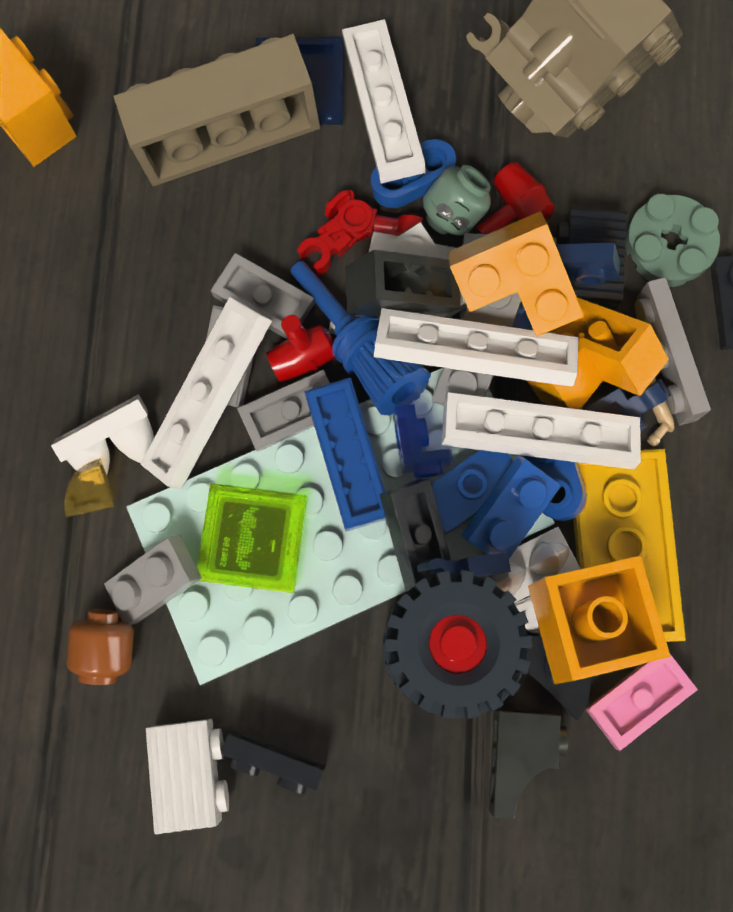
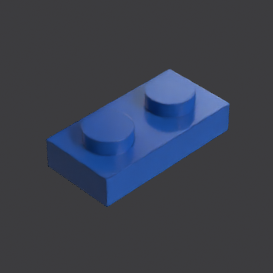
M517 455L461 536L487 555L508 552V558L510 559L561 485L528 460Z

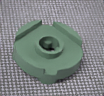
M654 195L649 199L648 203L638 209L628 225L625 237L627 255L631 254L632 260L637 265L635 269L646 280L653 281L666 277L669 287L684 285L687 281L693 280L705 273L718 254L720 247V234L717 228L719 224L718 216L712 209L704 207L699 202L685 196ZM662 233H676L682 239L683 244H678L674 250L667 248L668 242L666 239L661 238Z

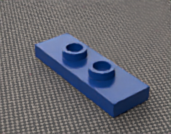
M351 378L304 391L345 532L386 520L379 494L385 492Z

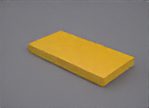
M665 449L641 450V463L634 470L578 463L587 493L584 509L577 517L573 518L576 556L579 567L583 569L641 555L666 642L686 641Z

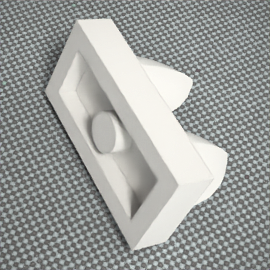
M138 394L59 436L54 440L51 447L61 462L67 460L81 474L102 481L106 479L110 464L109 449L105 440L107 437L126 456L141 463L154 440V434L147 417L148 410Z
M556 527L518 546L509 559L511 572L494 575L491 578L498 582L496 586L502 591H509L517 599L514 602L516 603L530 596L528 585L544 577L581 568L559 527Z

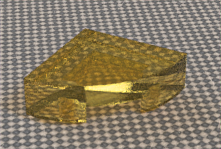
M101 458L88 462L79 468L67 486L64 500L66 517L113 507L114 496Z

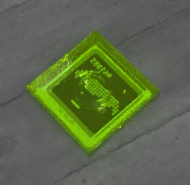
M210 483L197 569L202 579L198 582L295 594L308 496Z

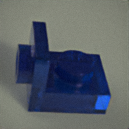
M415 404L395 407L393 424L401 473L413 472L416 479L430 478L443 474V468L450 466L453 460L452 449L422 452V447L429 446L425 417L417 418Z

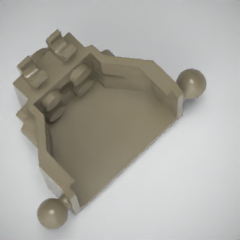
M532 0L522 17L512 27L494 15L487 13L484 18L492 27L491 37L485 40L469 32L466 38L474 49L481 51L486 56L485 59L508 83L498 94V97L518 120L525 124L532 133L551 132L554 136L569 138L577 129L583 128L586 131L593 126L606 112L603 106L614 96L622 97L641 79V75L655 62L659 67L666 63L680 49L681 45L678 43V40L683 36V33L673 12L662 0Z

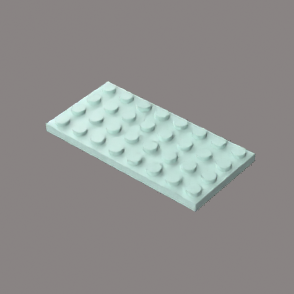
M444 368L432 372L426 388L423 389L424 392L420 394V398L413 401L405 409H401L397 414L393 413L390 416L380 415L371 399L359 404L385 492L417 479H430L432 484L479 451L442 445L444 406L432 402V397ZM488 389L486 397L493 398L490 390ZM315 427L259 452L254 450L186 480L181 490L170 487L126 506L145 553L167 537L181 535L202 577L198 582L166 603L200 685L409 591L405 590L386 520L345 532ZM509 454L510 457H511V458L513 459V461H514V459L517 457V455H516V454ZM218 492L299 501L302 504L292 582L289 588L205 577V563L215 499ZM542 513L525 538L555 524L553 519ZM475 515L445 536L451 560L487 555L461 536Z

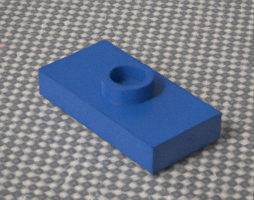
M479 450L431 484L445 536L478 512L512 464L513 459L508 453Z

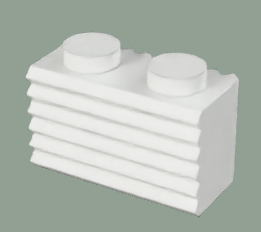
M213 719L164 724L146 728L154 834L217 826L222 821V812L229 811L227 781H218L216 761L224 759V755H221L224 747L221 728L213 729Z

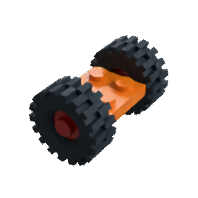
M462 570L460 573L440 572L433 577L424 578L416 583L398 601L387 622L383 635L384 664L394 685L420 708L444 718L466 717L470 719L480 717V714L486 711L498 709L504 705L502 703L503 700L509 695L514 696L521 685L518 682L522 674H527L531 662L527 661L528 649H532V636H527L525 624L529 622L525 612H519L514 604L517 599L509 591L504 592L497 587V581L489 577L481 578L475 576V572Z

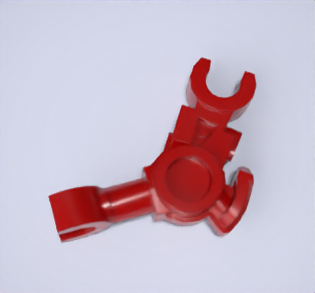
M345 190L327 202L325 216L331 220L318 229L317 232L321 236L304 240L299 245L297 252L302 260L306 259L312 252L322 254L321 259L313 266L315 273L320 276L330 269L332 257L335 254L341 258L358 241L372 238L373 231L400 236L420 222L422 224L423 218L415 215H402L399 218L378 215L377 209L370 207L364 201L355 200L352 190Z

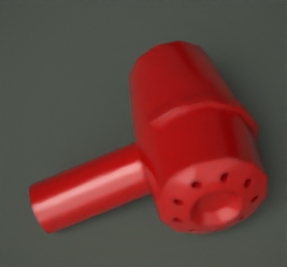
M518 162L510 163L497 173L493 183L506 205L477 225L476 229L479 234H490L510 225L516 219L521 220L540 211L547 222L554 213L555 205L546 193V188L541 183H538Z
M288 315L281 322V327L288 339L266 352L268 361L280 382L293 379L313 370L316 372L319 370V367L335 358L332 354L334 340L330 332L321 324L305 330L301 321L295 315Z

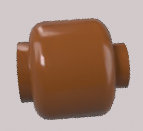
M107 609L89 610L88 618L75 621L70 626L67 668L78 675L80 683L90 685L117 683L118 676L127 673L131 668L134 638L133 627L127 622L118 620L117 611Z

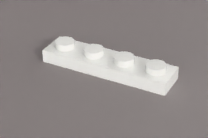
M385 19L342 29L343 40L380 183L426 173L425 160Z
M229 297L141 462L144 468L168 487L182 489L272 322L270 319Z
M382 308L374 357L573 387L578 374V337L554 333H544L536 337L534 330Z
M448 392L444 400L442 445L634 470L641 463L640 417Z

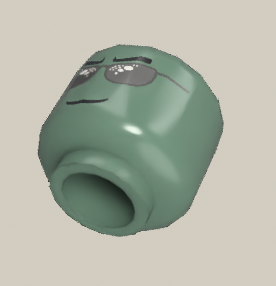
M463 165L462 167L452 166L445 168L423 196V206L427 213L426 220L428 224L440 234L450 233L459 236L469 233L486 214L491 205L489 194L491 187L488 180L472 166Z

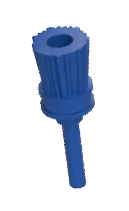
M304 261L297 262L291 268V274L308 295L314 298V302L335 326L334 333L337 337L332 345L333 356L343 363V367L349 375L358 377L380 415L390 416L393 413L397 414L401 409H405L413 401L419 399L420 394L424 392L423 389L426 388V384L429 382L428 379L431 377V373L420 364L374 357L380 318L367 315L358 317L356 314H347L345 308Z

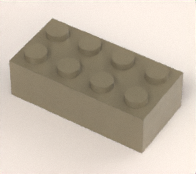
M294 34L282 38L274 37L267 39L259 46L239 53L223 54L213 62L193 69L183 68L177 70L167 78L149 84H136L126 92L113 96L129 146L153 187L320 129L312 82Z

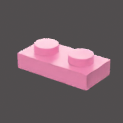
M671 656L641 664L585 709L613 747L621 751L698 689Z

